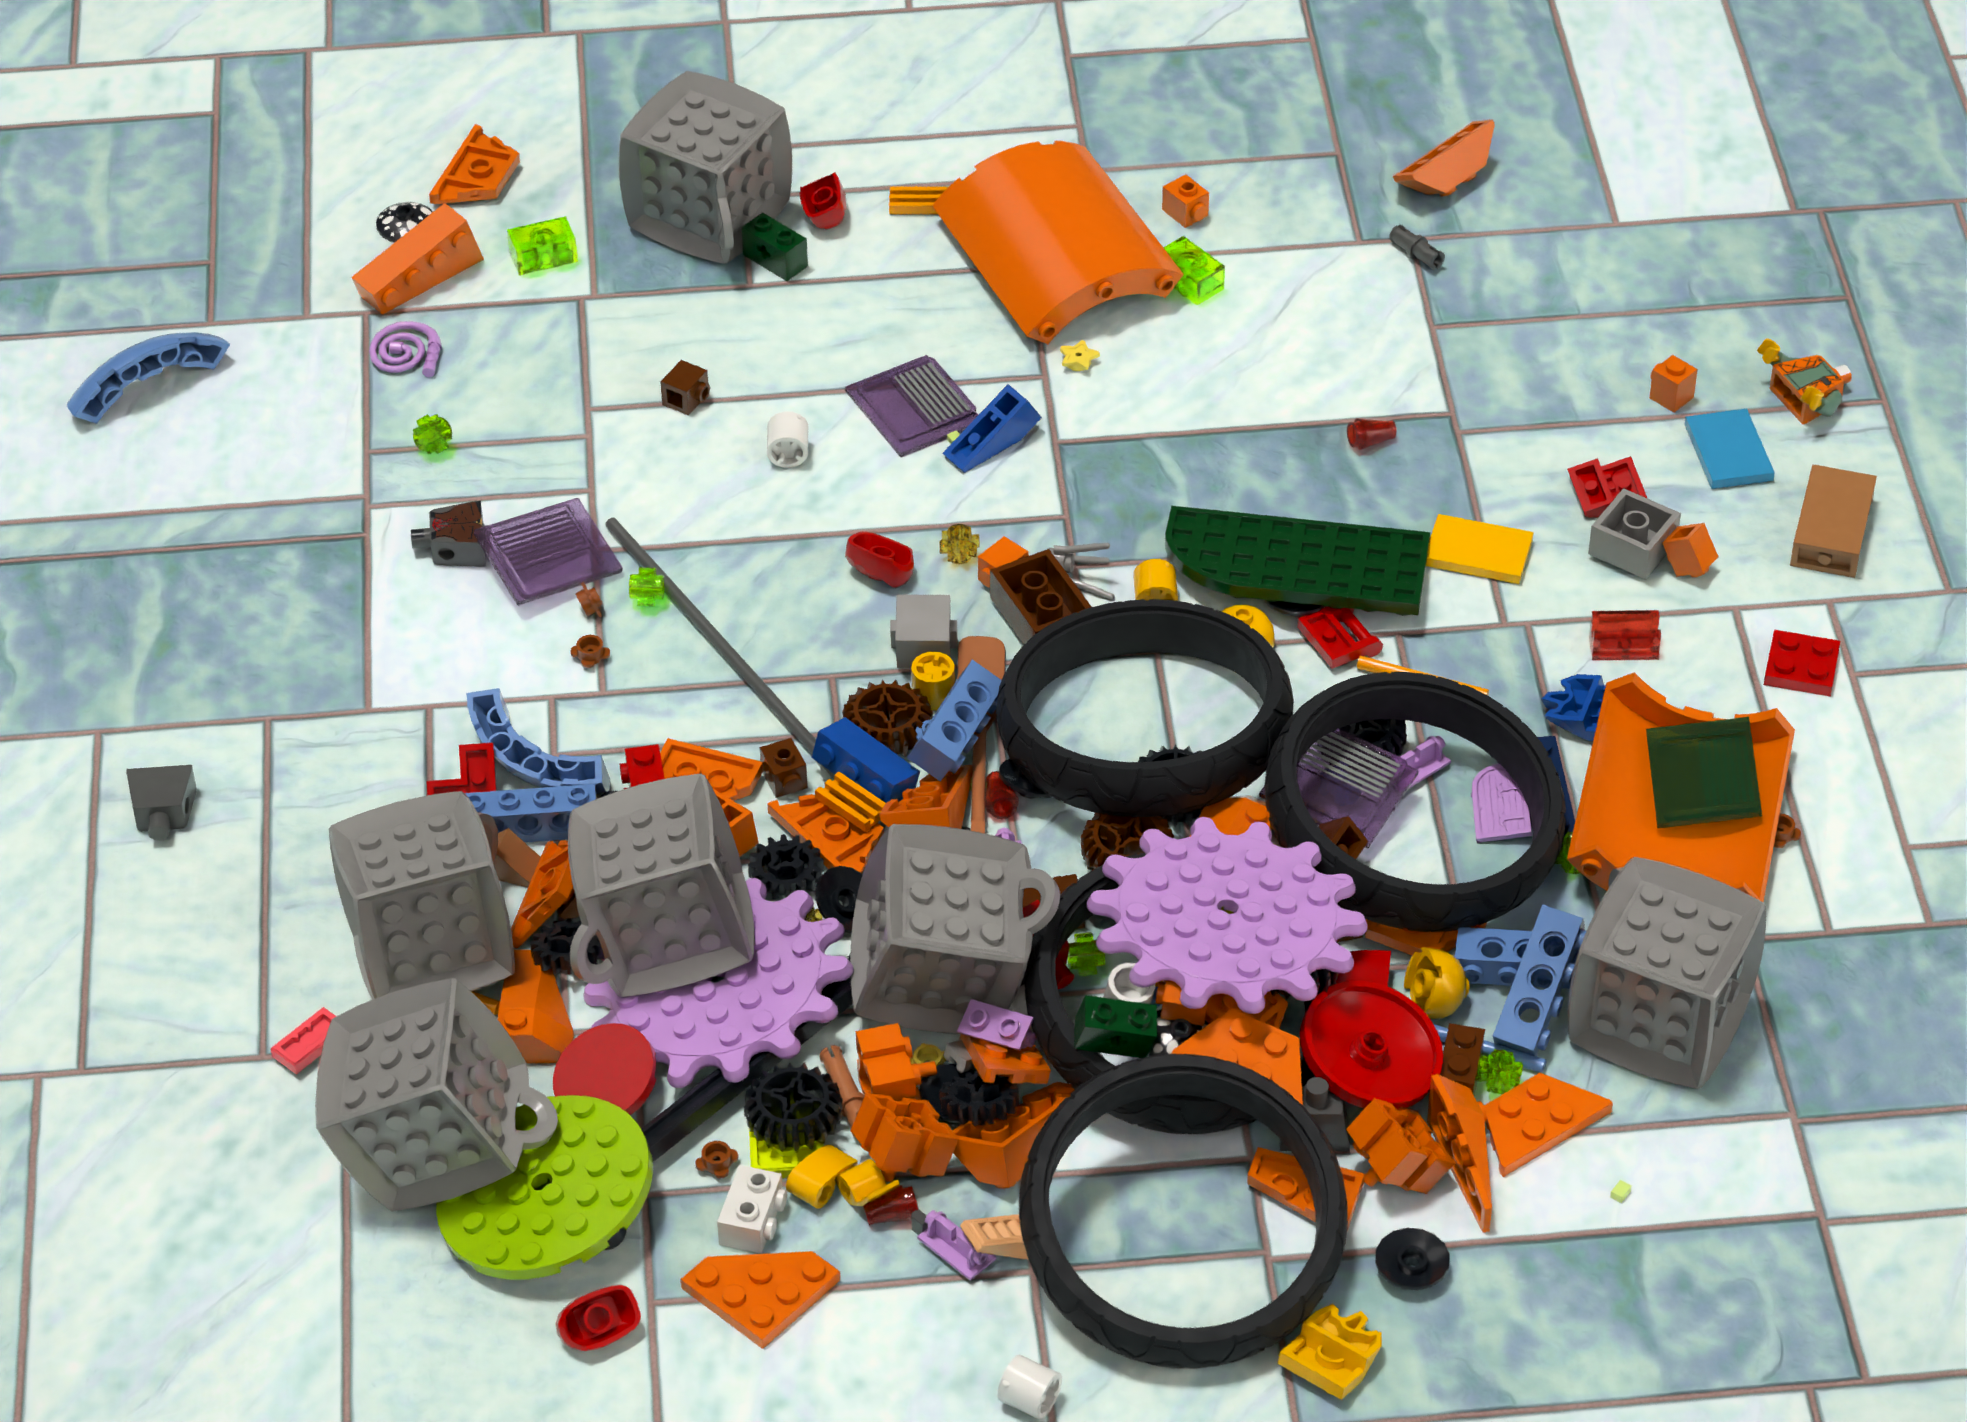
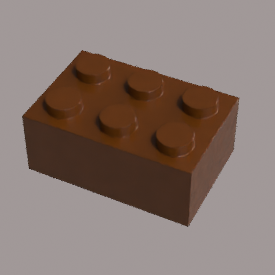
M1050 549L990 570V598L1023 644H1026L1036 633L1055 621L1092 607Z

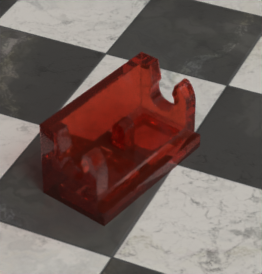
M1659 610L1592 611L1589 631L1592 660H1659L1661 629L1658 630Z

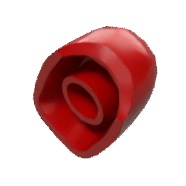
M835 172L800 187L802 207L816 227L830 229L843 221L846 210V194Z
M858 532L848 538L845 557L856 570L868 576V578L878 581L883 580L894 588L901 587L909 581L914 568L913 551L911 548L871 532Z
M609 1286L585 1294L565 1306L557 1317V1334L563 1344L571 1349L582 1351L594 1350L607 1346L633 1331L641 1320V1313L632 1291L627 1286Z

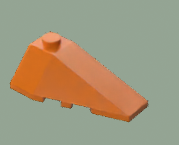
M961 765L955 774L948 771L941 781L928 774L919 781L920 787L903 791V799L898 802V799L888 801L879 814L880 821L888 827L892 824H917L961 829L972 778V765Z
M514 950L515 973L504 979L498 1020L518 1047L526 1063H557L562 1052L574 1040V1032L552 968L542 971L540 965H534L531 950Z
M1436 1074L1431 1076L1427 1123L1436 1141L1442 1144L1455 1164L1450 1169L1482 1233L1490 1231L1492 1213L1485 1133L1486 1110L1481 1101H1476L1470 1088Z
M1055 1082L1023 1096V1104L1016 1107L1015 1114H1007L1006 1120L996 1118L994 1119V1124L991 1125L986 1122L985 1125L974 1126L972 1121L959 1125L952 1130L959 1138L953 1154L979 1182L992 1184L1000 1189L1013 1187L1022 1177L1023 1169L1028 1161L1027 1157L1035 1138L1058 1105L1066 1097L1071 1096V1093L1074 1091L1071 1087L1072 1085Z

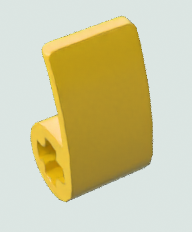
M825 1145L815 1150L794 1167L786 1181V1190L816 1209H820L829 1201L834 1192L835 1177L845 1170L858 1165V1161L832 1145Z
M871 1159L859 1163L836 1177L840 1193L847 1203L853 1206H863L899 1186L898 1179L886 1185L881 1170Z

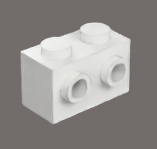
M743 1165L738 1166L717 1221L719 1245L762 1254L766 1241L774 1238L777 1226L776 1214L778 1211L783 1212L787 1201V1190L782 1187L781 1173Z

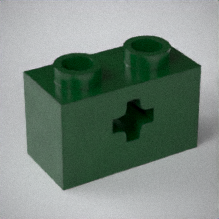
M762 212L741 227L743 255L785 281H789L808 267L807 238Z
M1085 995L1075 1016L1074 1049L1143 1058L1147 1057L1157 1038V1005Z

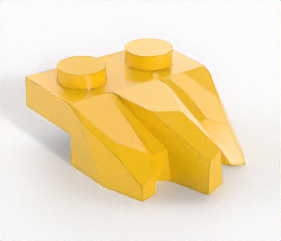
M1332 1303L1315 1311L1303 1322L1300 1335L1280 1351L1277 1364L1323 1389L1328 1394L1342 1400L1364 1379L1382 1346V1332L1364 1330L1368 1317L1362 1311L1348 1317H1341L1338 1315L1339 1309Z

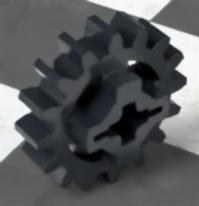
M781 834L780 841H775L769 837L767 838V846L758 843L756 845L757 853H750V863H748L749 877L757 878L764 883L767 893L771 892L772 900L775 901L780 895H785L786 898L797 890L804 891L807 889L814 892L815 882H818L819 877L824 872L820 849H812V841L810 840L800 843L798 835L792 840H787L786 835ZM805 863L808 865L807 869L804 868ZM765 866L768 868L767 872L764 871Z
M567 918L564 921H553V927L542 926L541 933H534L533 941L530 942L534 965H540L542 971L552 968L555 975L561 970H566L567 975H571L573 970L570 964V948L574 935L581 925V920L572 922L571 918ZM596 934L590 940L587 949V956L592 964H598L597 959H605L603 949Z
M978 1071L974 1072L973 1075L970 1072H966L965 1078L954 1076L952 1077L953 1083L945 1082L943 1089L939 1091L942 1114H948V1120L950 1121L959 1118L962 1125L968 1121H972L974 1126L985 1125L986 1122L990 1125L994 1124V1119L996 1118L1006 1120L1007 1114H1015L1016 1107L1020 1106L1017 1083H1010L1008 1081L1009 1077L999 1078V1075H996L994 1083L983 1082Z

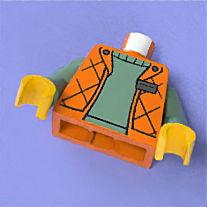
M1766 338L1757 351L1763 355L1762 359L1766 364L1773 366L1769 389L1802 425L1820 415L1832 416L1842 402L1844 384L1851 382L1852 379L1848 366L1843 364L1832 368L1819 355L1805 358L1788 357L1780 352V347L1776 342Z

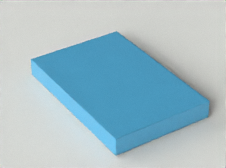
M1747 408L1685 416L1684 425L1711 489L1774 481L1775 472Z

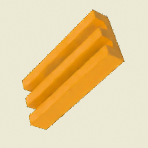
M890 187L889 214H937L932 205L948 187Z
M837 772L834 775L833 781L828 779L825 782V788L818 787L815 790V798L864 832L880 821L879 814L886 804L841 772ZM832 793L842 798L844 801L847 802V804L833 796ZM857 810L861 811L862 813H864L865 815H867V816L870 817V818L867 819V818L864 817L862 814H860L859 812H857Z

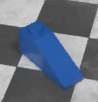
M1007 384L943 452V455L965 473L1021 441L1042 417L1027 399Z

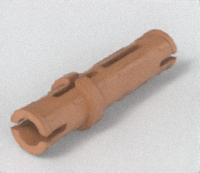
M831 1045L834 1057H831L826 1047L821 1051L819 1058L827 1073L830 1074L832 1082L837 1083L840 1089V1097L843 1100L842 1115L847 1118L852 1128L865 1096L858 1091L841 1048L837 1045Z

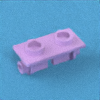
M1429 736L1415 750H1410L1397 759H1391L1401 764L1400 767L1388 763V766L1397 769L1396 773L1386 768L1382 769L1393 774L1392 778L1380 772H1377V774L1389 779L1390 782L1388 784L1401 794L1451 764V760L1442 753V749L1445 747L1443 738L1440 736Z
M973 999L970 1000L957 1030L958 1033L1019 1051L1021 1048H1027V1046L1032 1047L1036 1041L1035 1033H1032L1030 1029L1034 1020L1032 1016Z
M933 1210L929 1212L925 1218V1222L928 1224L927 1229L917 1236L918 1240L969 1280H972L997 1259L995 1255L977 1252L962 1229L950 1221L942 1211L936 1212Z

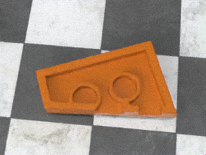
M1257 1147L1247 1175V1184L1316 1222L1313 1196L1306 1176L1296 1158L1292 1155ZM1340 1167L1346 1191L1348 1231L1364 1184L1365 1173Z

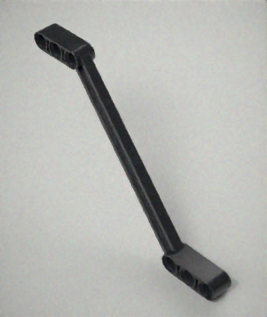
M851 976L844 981L830 983L822 990L821 995L830 998L837 1005V1016L853 1005ZM808 1021L802 1023L796 1028L794 1036L802 1045L830 1022L818 1023ZM771 1052L757 1053L750 1059L748 1076L744 1080L735 1083L726 1081L722 1071L718 1068L642 1127L641 1130L648 1143L653 1162L752 1085V1080L759 1079L762 1071L768 1072L783 1059H780ZM621 1228L608 1240L610 1246L604 1250L617 1247L624 1240L627 1229Z

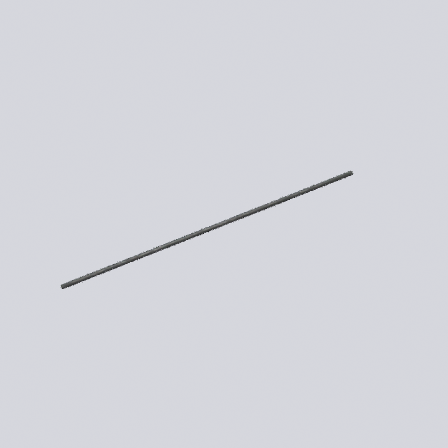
M614 517L608 519L605 524L606 528L812 754L816 742L814 736ZM822 766V767L830 774V776L834 779V775H835V774H833V773L830 772L828 769H826L824 766ZM879 821L878 823H879L882 827H884V833H885V831H886L889 827L886 826V825H885L884 823H882L881 821ZM1025 973L1020 986L1025 984Z

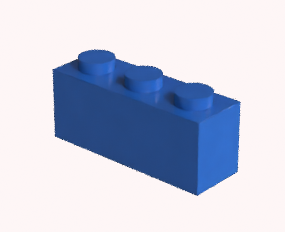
M846 717L818 731L811 758L833 774L841 772L885 803L891 799H898L899 802L903 799V791L916 788L920 771Z

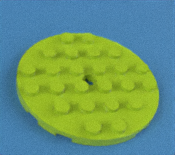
M577 1095L547 1097L555 1107L558 1122L553 1136L546 1144L535 1149H522L516 1170L512 1174L472 1192L436 1203L439 1228L454 1255L459 1260L462 1259L472 1265L475 1271L484 1275L500 1279L526 1280L558 1274L561 1272L560 1267L580 1258L584 1263L609 1247L608 1240L621 1228L627 1229L639 1214L648 1196L653 1176V1158L646 1138L637 1122L626 1111L608 1101L594 1097ZM525 1104L516 1107L515 1129L527 1131L534 1128L537 1124V1115L534 1110ZM548 1179H550V1181L552 1182L551 1184L546 1185L542 1190H535V1188L538 1189L539 1186H541L544 1183H547Z

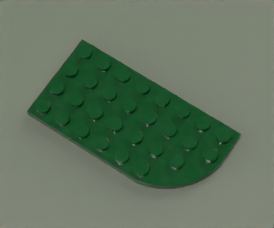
M1171 506L1165 531V550L1172 564L1186 577L1208 589L1230 595L1233 598H1256L1268 602H1294L1299 605H1323L1335 609L1351 608L1361 609L1366 612L1380 611L1406 616L1419 615L1430 532Z

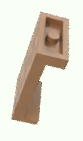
M1812 464L1793 542L1790 566L1855 578L1877 476Z

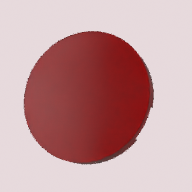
M608 1023L593 1027L577 1036L559 1057L553 1074L555 1097L577 1095L599 1098L620 1107L629 1115H632L645 1103L655 1086L656 1052L645 1036L631 1026Z

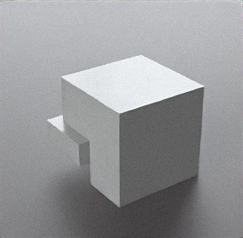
M897 595L896 620H890L891 648H896L897 668H911L914 659L922 653L930 651L941 652L951 657V649H958L957 620H950V595Z

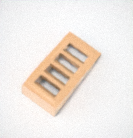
M1019 1215L964 1220L960 1225L962 1231L977 1252L1029 1260L1021 1235Z

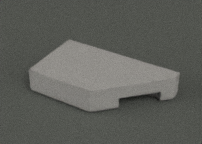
M961 1039L946 1045L943 1056L949 1063H957L956 1069L958 1072L964 1073L976 1069Z

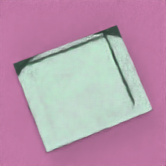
M1749 717L1646 729L1657 828L1762 817Z

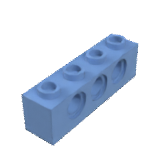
M972 659L956 680L907 759L939 781L944 778L948 771L955 774L966 758L961 752L963 751L967 754L978 739V736L973 733L977 732L980 734L991 718L986 713L992 714L996 710L998 691L1002 680Z
M595 784L465 793L477 812L488 814L494 819L498 833L509 828L524 842L567 840L571 811L597 799Z
M1542 904L1492 1036L1494 1043L1533 1056H1537L1539 1049L1545 1051L1551 1036V1030L1547 1029L1552 1016L1557 1018L1561 1011L1564 997H1561L1560 993L1564 983H1571L1575 966L1572 961L1576 950L1579 951L1586 934L1582 917ZM1552 943H1559L1565 947L1563 953L1556 957L1547 955L1545 950ZM1539 976H1547L1552 979V984L1547 989L1539 990L1533 986L1534 980ZM1527 1009H1535L1540 1013L1539 1018L1532 1023L1522 1021L1520 1016Z
M1471 927L1458 928L1455 958L1460 961L1469 984L1512 986L1532 931ZM1552 943L1546 948L1545 953L1556 957L1563 953L1565 947L1559 943ZM1576 950L1575 956L1572 961V963L1574 964L1579 953L1578 950ZM1539 976L1534 980L1533 986L1548 988L1552 984V979L1547 976ZM1564 983L1563 989H1570V984Z

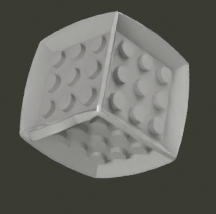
M685 71L666 84L642 106L620 134L619 182L628 225L663 245L702 259L726 264L743 252L741 227L762 212L776 219L790 199L792 146L784 107L735 83L691 71Z
M685 775L633 786L588 802L571 811L568 825V858L581 925L572 940L570 964L574 974L579 979L591 984H601L607 981L618 996H636L693 984L735 969L753 959L754 921L747 884L728 820L705 775ZM595 934L600 941L605 960L600 964H592L587 956L589 942Z
M464 792L434 794L395 802L354 815L330 826L329 841L335 879L343 909L353 935L361 975L372 1000L408 987L451 978L457 979L470 991H474L508 978L515 973L514 947L509 916L493 864L498 848L497 825L490 815L477 812Z
M892 824L882 835L868 859L856 898L850 962L854 969L851 975L854 1012L858 1016L882 1023H898L900 1027L961 1034L957 1030L971 999L1009 1009L1024 977L1031 952L1032 936L1051 921L1058 909L1060 902L1058 884L1045 871L1031 869L1030 857L1024 844L960 828ZM1035 888L1041 895L1040 905L1033 914L1023 918L1024 889Z
M1633 857L1624 867L1613 869L1609 875V888L1588 926L1575 962L1568 995L1567 1024L1570 1041L1603 1059L1631 1071L1696 1089L1702 1088L1729 1048L1749 1002L1764 949L1766 909L1764 903L1718 880L1659 861Z
M457 979L433 981L394 991L358 1005L331 1020L323 1044L317 1073L315 1099L316 1128L345 1170L372 1197L389 1210H404L445 1201L496 1182L515 1172L522 1149L527 1150L541 1147L553 1136L558 1118L552 1102L538 1090L529 1087L527 1063L518 1047L494 1014ZM517 1102L529 1106L536 1113L537 1124L534 1128L527 1131L515 1129Z

